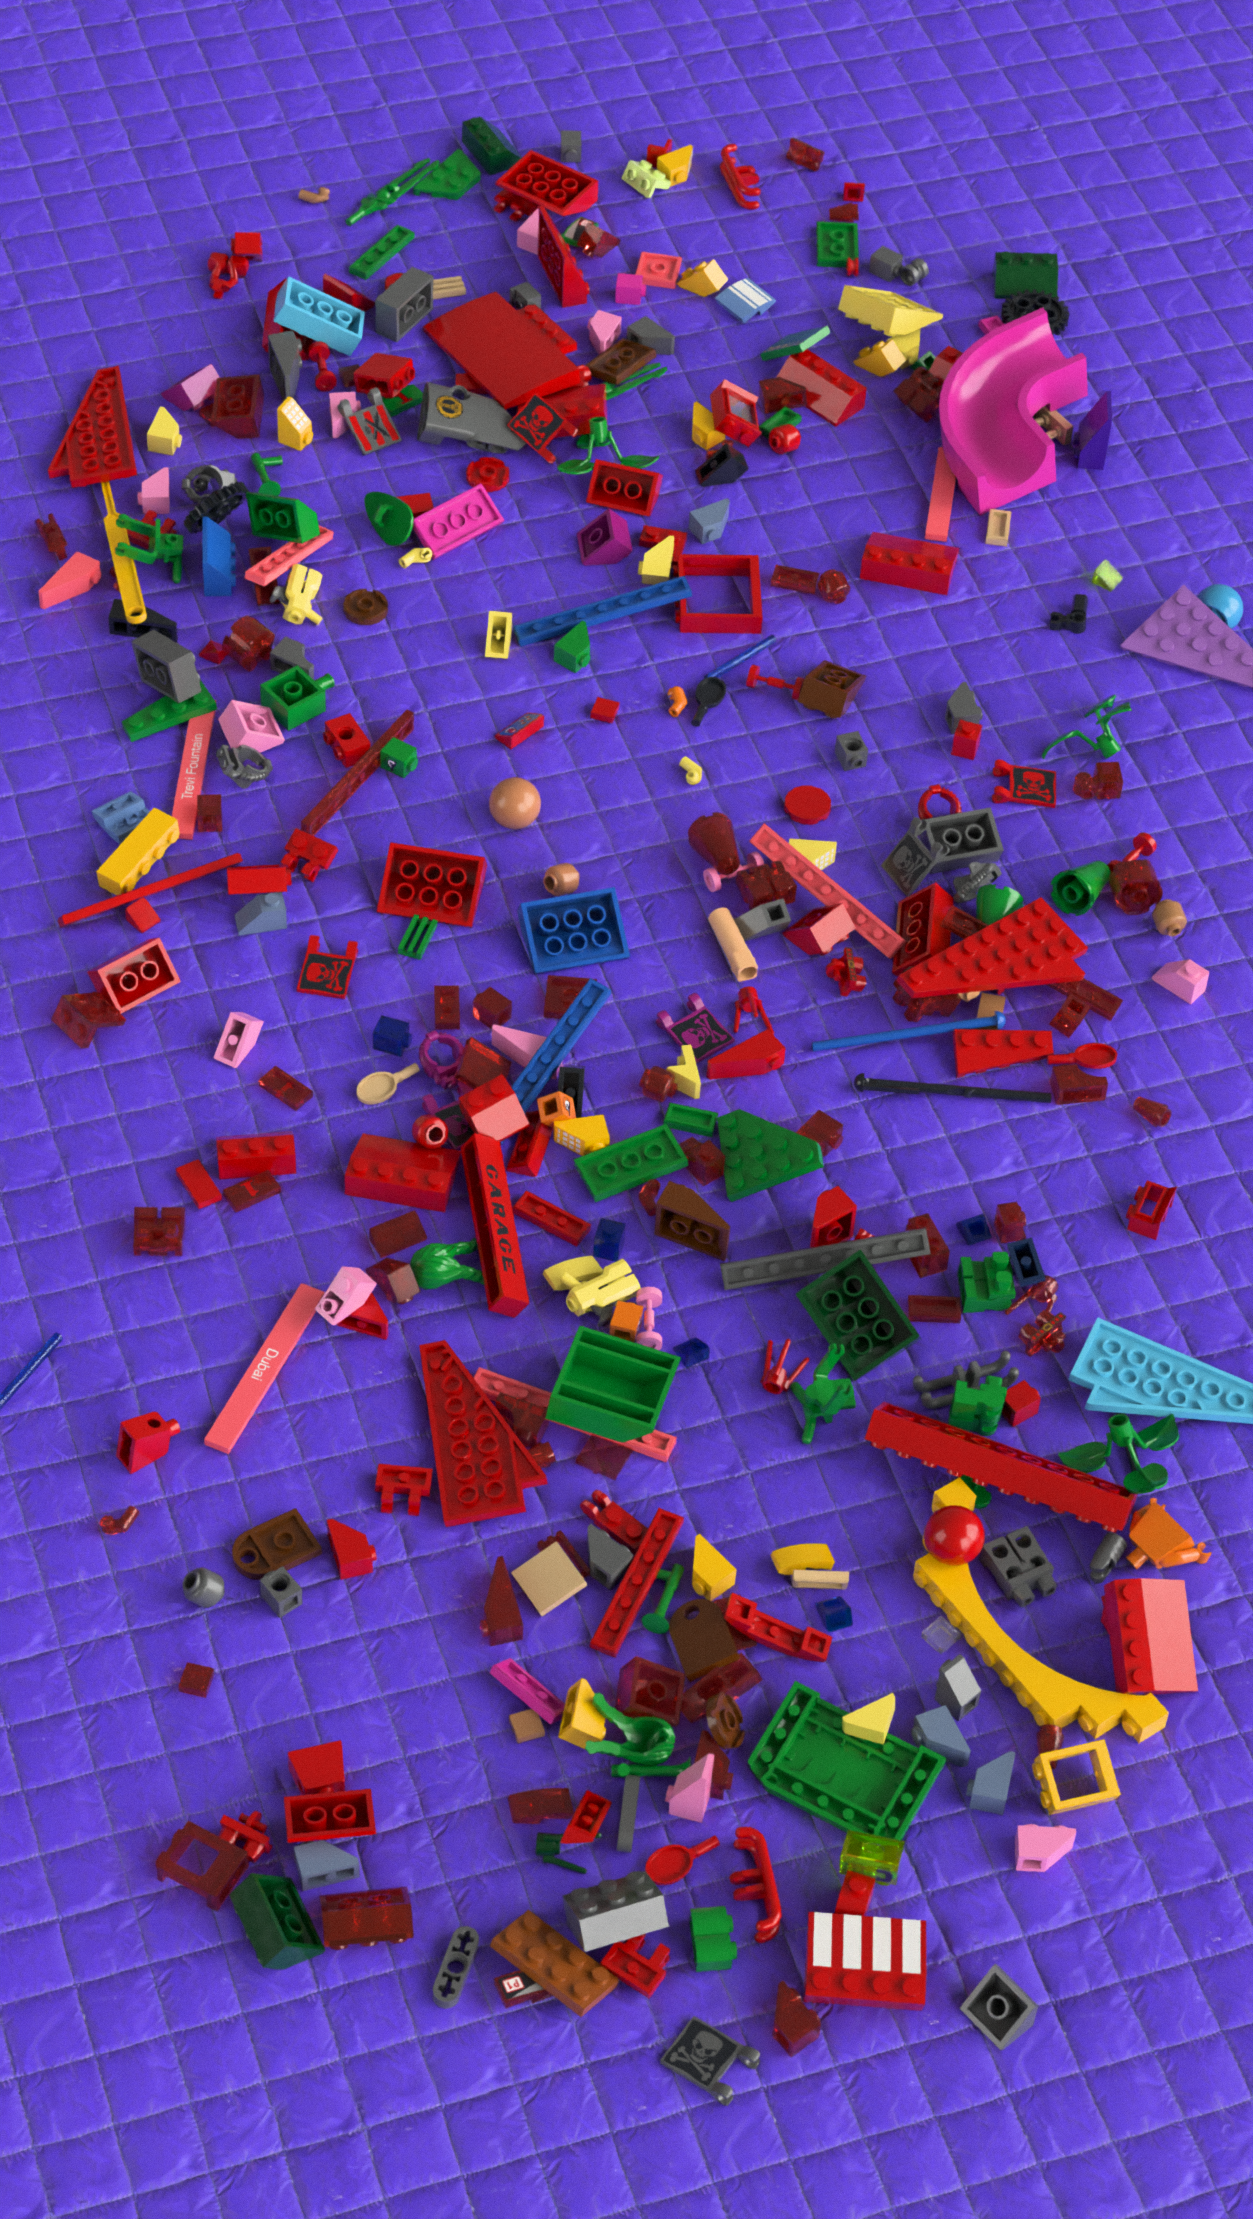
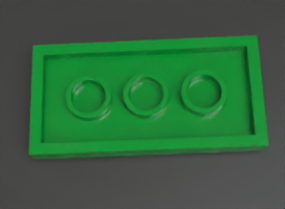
M664 1124L574 1159V1166L595 1202H598L687 1167L688 1159L668 1125Z

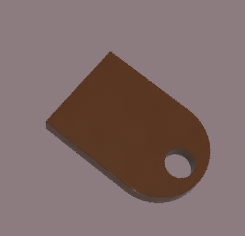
M296 1508L243 1532L235 1540L232 1548L233 1563L237 1571L243 1576L254 1580H261L266 1573L275 1571L282 1566L289 1570L322 1554V1547ZM250 1555L255 1560L251 1563H244L241 1561V1558Z
M695 1599L686 1602L675 1611L669 1623V1632L689 1682L740 1659L724 1615L714 1602L707 1599ZM699 1611L697 1617L687 1619L690 1613Z

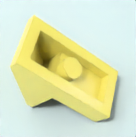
M682 1045L681 1056H677V1066L666 1068L665 1082L694 1099H699L701 1081L692 1046Z

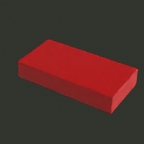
M199 1159L175 1168L177 1177L198 1209L222 1200L220 1191Z

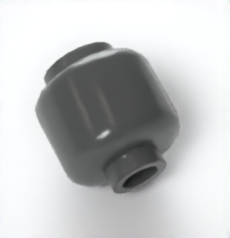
M198 1567L185 1576L183 1580L184 1595L189 1601L201 1607L210 1608L223 1598L225 1592L224 1580L219 1574L204 1567Z

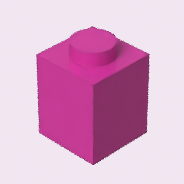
M618 273L615 303L640 305L641 297L646 295V284H643V275Z

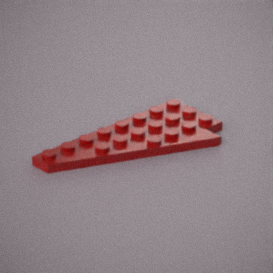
M1040 897L898 976L897 982L911 998L1081 981L1086 973L1074 960L1084 955L1088 947L1044 899Z
M446 1340L419 1345L445 1527L526 1512L523 1489L548 1484L545 1473Z

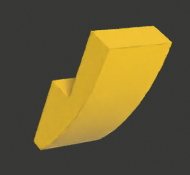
M819 1543L792 1545L774 1550L770 1555L777 1572L784 1575H792L793 1570H806V1568L831 1570L835 1563L827 1544Z

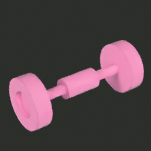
M757 851L749 853L747 855V865H737L726 869L725 873L718 875L713 867L704 870L703 877L707 888L711 892L721 889L720 879H730L743 874L744 870L750 869L755 876L764 874L765 865L761 855Z
M643 1287L636 1292V1303L646 1308L644 1311V1329L646 1331L636 1336V1343L660 1350L662 1348V1336L652 1331L654 1329V1311L652 1308L661 1305L662 1292L655 1287Z

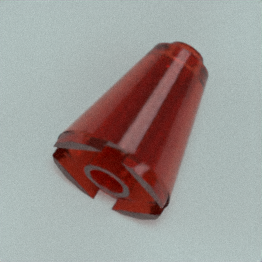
M713 812V815L705 817V815L700 816L692 823L688 830V842L691 848L720 874L729 875L734 873L739 868L740 860L731 820L725 814Z

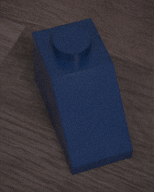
M1032 1237L1007 1243L1012 1272L1016 1283L1020 1287L1046 1281Z

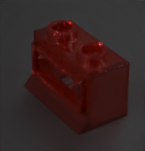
M928 1213L908 1219V1224L905 1228V1231L926 1227L931 1254L909 1258L920 1278L946 1271L950 1250Z

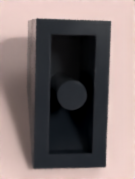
M726 443L699 466L695 472L700 485L704 487L733 483L749 468L744 455Z
M560 1064L558 1091L573 1098L576 1118H581L585 1066Z

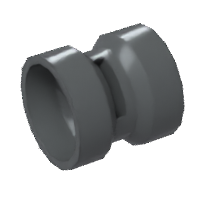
M921 258L914 259L910 264L900 269V277L908 286L916 284L929 273L926 262Z

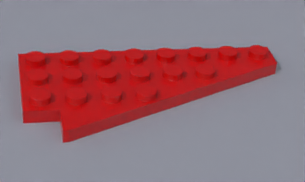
M119 366L97 370L48 468L50 479L69 475L71 486L74 488L137 475Z

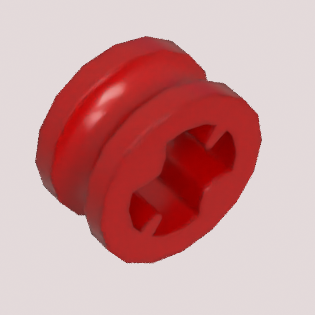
M848 257L846 274L847 276L854 274L857 277L859 260L856 257L854 260Z

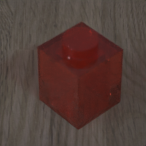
M221 794L197 795L198 832L222 831Z
M489 987L474 998L473 1017L491 1029L493 1024L502 1026L512 1018V1001Z

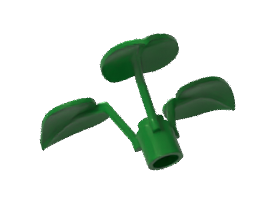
M594 417L589 419L590 433L583 434L576 443L578 448L588 449L587 458L585 460L574 459L565 461L557 467V470L567 474H584L592 471L595 464L590 462L592 448L607 446L610 443L621 465L642 469L656 462L659 459V455L657 457L644 455L623 457L612 437V431L607 428V419L605 417Z
M1116 694L1096 704L1084 717L1086 718L1095 712L1098 719L1095 724L1098 725L1100 723L1104 732L1095 738L1097 743H1094L1080 731L1072 730L1057 737L1046 746L1042 752L1043 760L1052 747L1074 736L1082 738L1095 751L1100 749L1105 759L1120 751L1121 747L1111 734L1108 721L1115 714L1132 711L1130 702L1118 705L1102 717L1100 715L1101 708L1112 707Z
M1117 1414L1108 1420L1110 1432L1106 1433L1107 1446L1101 1442H1089L1070 1451L1058 1453L1060 1460L1065 1466L1084 1473H1090L1105 1465L1104 1457L1110 1456L1112 1441L1119 1447L1127 1446L1137 1471L1130 1472L1125 1476L1123 1480L1124 1487L1130 1493L1144 1494L1164 1487L1168 1482V1473L1165 1467L1158 1463H1151L1143 1468L1140 1466L1131 1444L1133 1437L1136 1446L1144 1450L1149 1447L1153 1451H1160L1171 1447L1178 1441L1179 1431L1173 1414L1152 1424L1138 1434L1133 1429L1127 1415Z

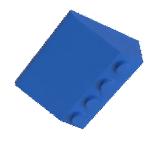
M615 887L520 903L517 909L522 936L535 974L630 958Z

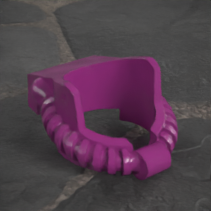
M436 1030L425 1034L426 1038L419 1048V1060L425 1074L433 1078L435 1083L441 1085L444 1090L454 1088L460 1080H469L472 1071L466 1062V1052L462 1043L455 1039V1036L446 1034V1032L437 1033ZM438 1040L439 1043L449 1045L452 1048V1055L456 1062L450 1066H437L438 1063L433 1061L427 1052L431 1042Z

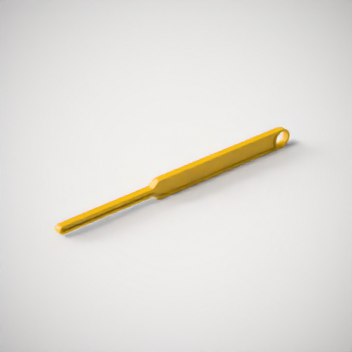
M109 481L101 482L108 512L103 520L126 620L131 624H139L146 620L147 614L134 559L115 554V548L118 547V543L123 542L130 546L127 529L116 525V519H119L120 513L116 512ZM137 612L142 613V614L139 615V616H135V617L130 616V615L133 614V613H137Z

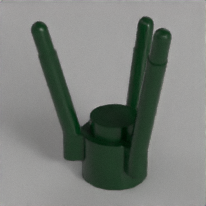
M538 1832L536 1856H543V1863L555 1864L582 1874L587 1873V1870L583 1867L554 1857L555 1854H560V1842L564 1834ZM597 1832L595 1838H601L602 1834Z

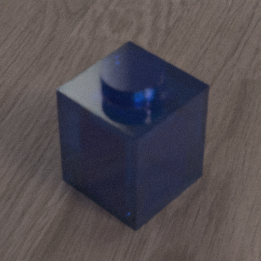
M381 1015L373 1031V1049L401 1057L404 1049L409 1048L412 1042V1034L409 1033V1023Z
M604 1218L600 1219L594 1236L593 1257L614 1262L619 1260L625 1243V1223Z

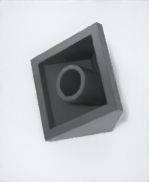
M997 1964L991 1967L960 2007V2010L1000 2050H1004L1034 2025L1038 2005Z

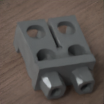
M1028 1526L1007 1534L1006 1538L1002 1536L983 1545L979 1561L984 1568H989L997 1584L1004 1591L1008 1601L1014 1598L1021 1607H1024L1034 1601L1035 1595L1032 1590L1038 1588L1043 1597L1055 1593L1057 1585L1052 1577L1054 1567L1051 1562H1048L1046 1555Z

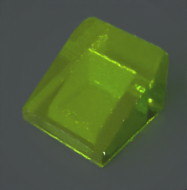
M1105 559L1094 570L1092 583L1111 592L1123 580V577Z

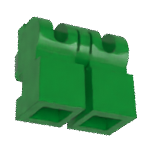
M993 1252L992 1257H984L983 1261H972L971 1257L960 1258L957 1278L959 1291H961L962 1313L985 1312V1309H992L994 1311L1008 1309L1012 1304L1011 1299H1015L1016 1295L1011 1260L1008 1257V1253Z
M986 1376L985 1384L981 1383L979 1390L967 1388V1382L957 1380L949 1410L948 1424L969 1432H977L982 1436L993 1435L1000 1421L1007 1394V1388L1001 1387L1002 1378Z

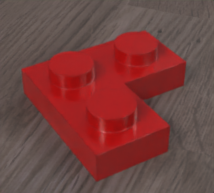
M644 525L639 539L640 547L653 548L668 536H674L671 564L673 568V565H677L678 554H683L687 532Z

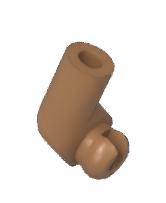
M320 187L319 193H313L301 189L299 199L313 204L324 202L329 199L330 190L326 187Z

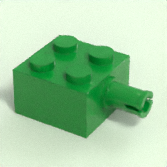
M297 665L260 684L261 705L269 707L274 718L289 731L326 711L325 690L334 687L335 682L329 673L313 680Z

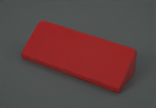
M539 1110L526 1112L525 1116L530 1126L521 1130L518 1134L507 1166L508 1172L537 1177L553 1131L552 1127L541 1123Z
M586 1790L560 1843L593 1842L612 1802Z

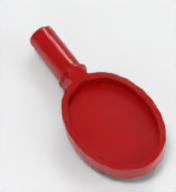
M1102 1043L1081 1045L1075 1050V1053L1047 1055L1048 1065H1070L1077 1063L1080 1066L1092 1069L1110 1067L1117 1060V1051L1113 1047Z
M714 1835L695 1846H691L689 1849L682 1845L664 1846L648 1858L645 1871L656 1885L676 1883L690 1872L695 1858H699V1856L720 1846V1842Z

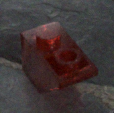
M784 1981L778 1983L772 2036L787 2054L793 2057L819 2038L821 2021L814 2010H808L802 2003L801 1996L793 1987L789 1988Z

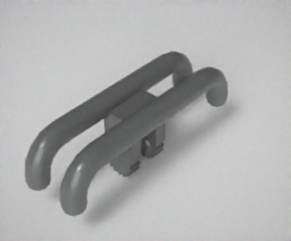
M1003 1351L998 1360L980 1367L976 1360L969 1362L966 1371H964L961 1365L954 1366L952 1375L923 1382L921 1376H915L913 1378V1388L918 1392H923L921 1403L928 1409L951 1405L954 1393L932 1398L928 1392L951 1385L955 1389L957 1380L967 1382V1388L979 1390L980 1377L1002 1370L1009 1363L1011 1355L1008 1351ZM1010 1368L1008 1374L1002 1378L1001 1387L1008 1388L1017 1380L1019 1376L1018 1368Z

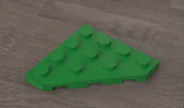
M741 1109L717 1118L727 1197L731 1202L824 1167L821 1146L812 1139Z

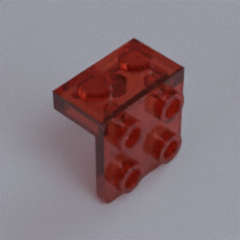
M98 992L62 995L51 1019L81 1049L89 1048L97 1028L121 1026L126 1022L120 1011L112 1007L105 1000L104 995Z

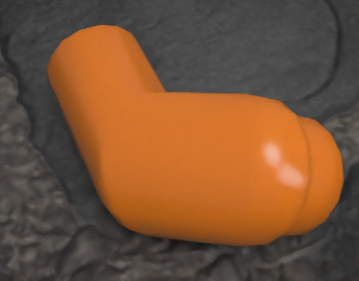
M674 686L667 693L668 696L671 695L670 699L674 700L668 712L671 716L678 717L687 705V699L684 690L679 686Z

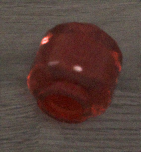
M835 569L828 570L821 574L818 581V589L826 602L840 604L847 599L846 596L850 592V585L841 571H836Z
M653 1066L651 1069L647 1068L639 1083V1086L642 1087L643 1095L658 1102H664L668 1097L673 1098L678 1088V1084L674 1083L675 1074L659 1066Z

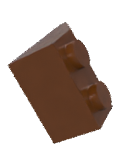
M824 660L805 677L798 702L804 704L803 706L807 709L823 711L828 717L841 718L847 712L860 690L866 675Z
M669 1181L656 1204L654 1235L726 1261L730 1225L694 1190L682 1184Z

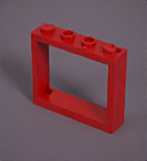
M678 554L677 565H673V577L678 578L685 575L748 576L751 614L687 613L686 598L674 602V607L679 608V610H675V623H679L680 633L761 634L762 602L758 555Z

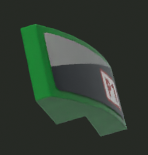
M579 217L565 230L562 238L565 243L580 247L587 243L590 234L598 230L599 223Z

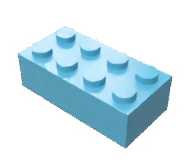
M288 276L277 293L274 322L317 342H324L336 351L351 356L362 339L365 312Z

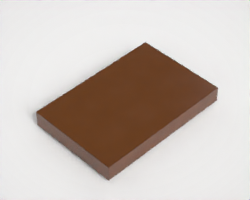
M622 338L585 366L590 369L593 377L618 385L657 357V354L653 348Z

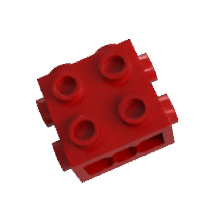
M374 353L353 373L356 391L368 394L371 389L377 387L381 396L394 398L415 378L412 358Z

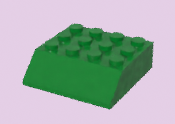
M579 1326L551 1393L546 1419L621 1443L653 1433L681 1357Z

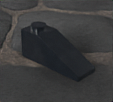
M114 599L108 617L110 634L139 638L155 630L174 642L178 641L176 622L145 606L146 620L139 624H131L126 620L122 600ZM137 612L131 614L130 616L135 617L141 615L142 613Z

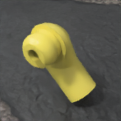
M414 548L398 560L402 568H407L412 563H426L431 560L432 551L429 548Z
M683 757L679 765L687 771V782L691 785L698 784L702 778V768L688 757Z

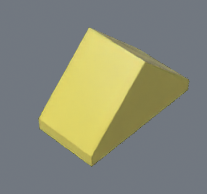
M489 611L485 657L508 659L512 637V613Z
M891 1693L843 1716L842 1729L844 1733L884 1745L895 1711L894 1694Z

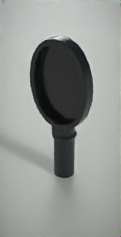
M707 677L697 685L695 699L699 706L691 721L693 726H700L705 714H707L708 708H714L723 701L726 694V686L721 679Z

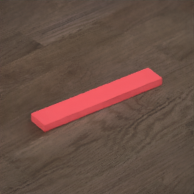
M942 447L938 448L925 539L947 542L956 477L945 459Z
M319 526L320 535L304 543L289 541L245 572V579L266 586L289 570L293 564L299 563L332 540L334 532Z

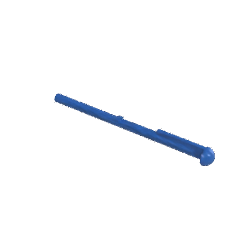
M994 1011V1016L815 1041L812 1042V1050L815 1052L953 1032L954 1029H975L996 1025L997 1030L1004 1027L1006 1018L1002 1012Z

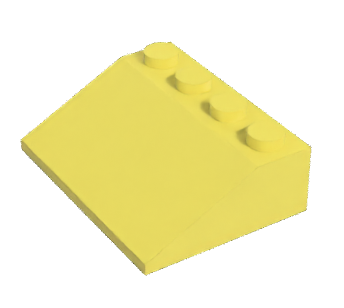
M844 285L838 310L846 313V317L851 319L858 318L859 323L864 325L871 324L870 328L878 331L884 330L883 334L891 337H896V334L906 335L943 317V314L892 291Z

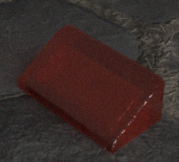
M415 1210L369 1229V1240L380 1258L427 1240V1235Z

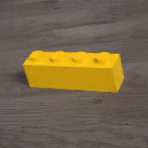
M153 808L96 871L99 887L117 896L132 891L139 879L149 872L151 866L164 855L165 850L171 843L177 841L180 835L177 819Z

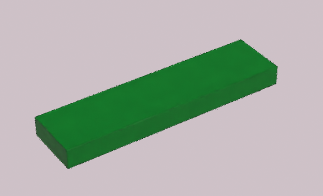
M397 224L349 266V273L367 280L414 239V232Z

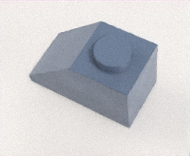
M728 498L690 512L689 530L701 544L721 538L729 517L730 500Z
M282 892L257 895L234 915L239 936L287 929L286 906Z
M946 1705L915 1716L911 1734L917 1745L920 1744L946 1757V1761L961 1767L968 1765L971 1750Z
M1009 1751L977 1769L975 1780L969 1779L966 1796L971 1797L969 1808L1003 1815L1016 1752Z
M324 1840L315 1842L305 1841L298 1846H294V1861L302 1891L360 1877L358 1858Z

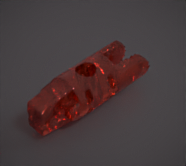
M53 513L48 515L49 523L44 525L39 518L35 520V524L49 552H55L59 561L68 558L64 549L68 543Z

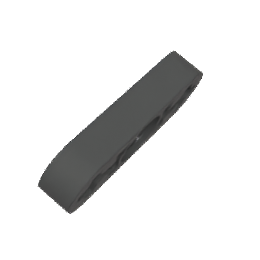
M627 1775L625 1778L617 1851L631 1853L640 1785V1776Z
M459 1927L452 1935L433 1986V2000L441 2008L454 2007L460 1999L479 1947V1935L472 1927ZM468 1937L470 1942L466 1944L463 1954L460 1952L461 1941ZM453 1961H459L464 1965V1969L459 1973H452L448 1970L447 1966ZM448 1981L452 1982L451 1994H448L447 1997H442L441 1992L446 1990Z

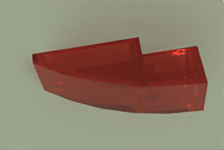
M271 546L248 549L250 568L272 554ZM277 578L266 586L252 582L258 606L280 604L279 600H275L272 603L269 601L274 588L278 586Z
M742 1652L739 1654L740 1659L721 1669L718 1666L673 1701L691 1724L706 1717L708 1698L713 1694L724 1692V1695L729 1694L736 1700L763 1680L759 1672Z

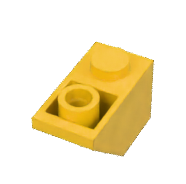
M713 259L707 263L705 261L700 262L695 266V269L691 267L686 269L681 274L682 278L676 284L685 290L706 297L718 291L728 279Z
M893 339L886 342L881 340L873 345L872 348L869 346L863 348L858 352L859 356L853 362L856 366L882 377L896 371L906 360Z

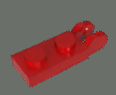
M595 1490L591 1494L592 1498L603 1510L599 1512L597 1507L588 1500L580 1503L581 1510L594 1521L595 1525L607 1532L618 1543L626 1546L632 1554H635L648 1528L615 1502H611L602 1491Z

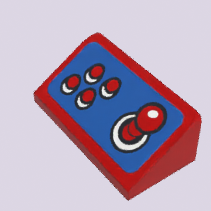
M527 712L497 733L495 738L509 749H513L544 727V715Z

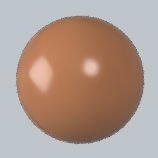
M510 777L499 782L493 788L489 798L491 815L498 824L508 829H522L529 826L535 821L541 808V798L536 787L528 780L519 777Z

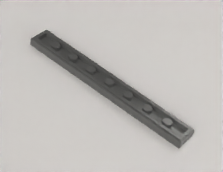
M926 1227L721 1263L724 1289L729 1290L826 1273L860 1249L870 1264L928 1255L931 1253Z

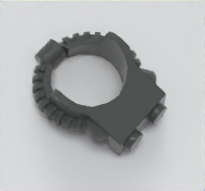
M201 465L192 469L186 475V479H182V490H185L187 497L193 500V503L196 502L199 505L210 494L199 496L193 488H190L194 477L205 474L213 479L215 478L219 489H222L225 485L234 484L237 482V478H235V474L229 473L227 469L220 470L214 465Z
M222 745L216 752L223 774L234 780L243 789L248 788L253 782L265 779L273 770L269 759H266L264 755L247 745H240L239 748L232 747L230 750H228V745ZM248 759L258 766L262 765L263 769H255L249 764L245 767L242 763Z
M971 862L968 866L971 874L956 877L953 880L956 894L953 896L956 903H964L975 899L979 888L992 884L999 878L1002 873L996 863Z

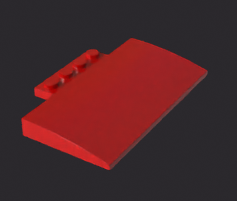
M493 292L458 306L423 326V331L504 409L527 402L535 392L543 397L580 384V369L564 355L577 350V342L535 304L516 310L497 292Z

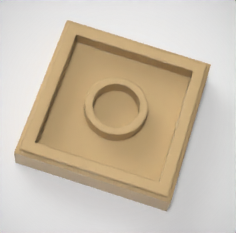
M557 1541L511 1572L541 1617L587 1586L586 1581Z

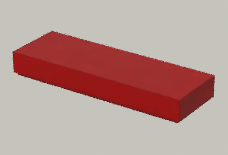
M525 1191L512 1207L515 1215L576 1247L591 1230V1224L528 1191Z

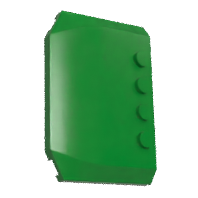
M795 1681L748 1759V1768L765 1791L869 1844L899 1845L944 1767L946 1757L922 1745L917 1748L887 1733L884 1745L845 1734L842 1729V1717L850 1713L821 1699L820 1693Z

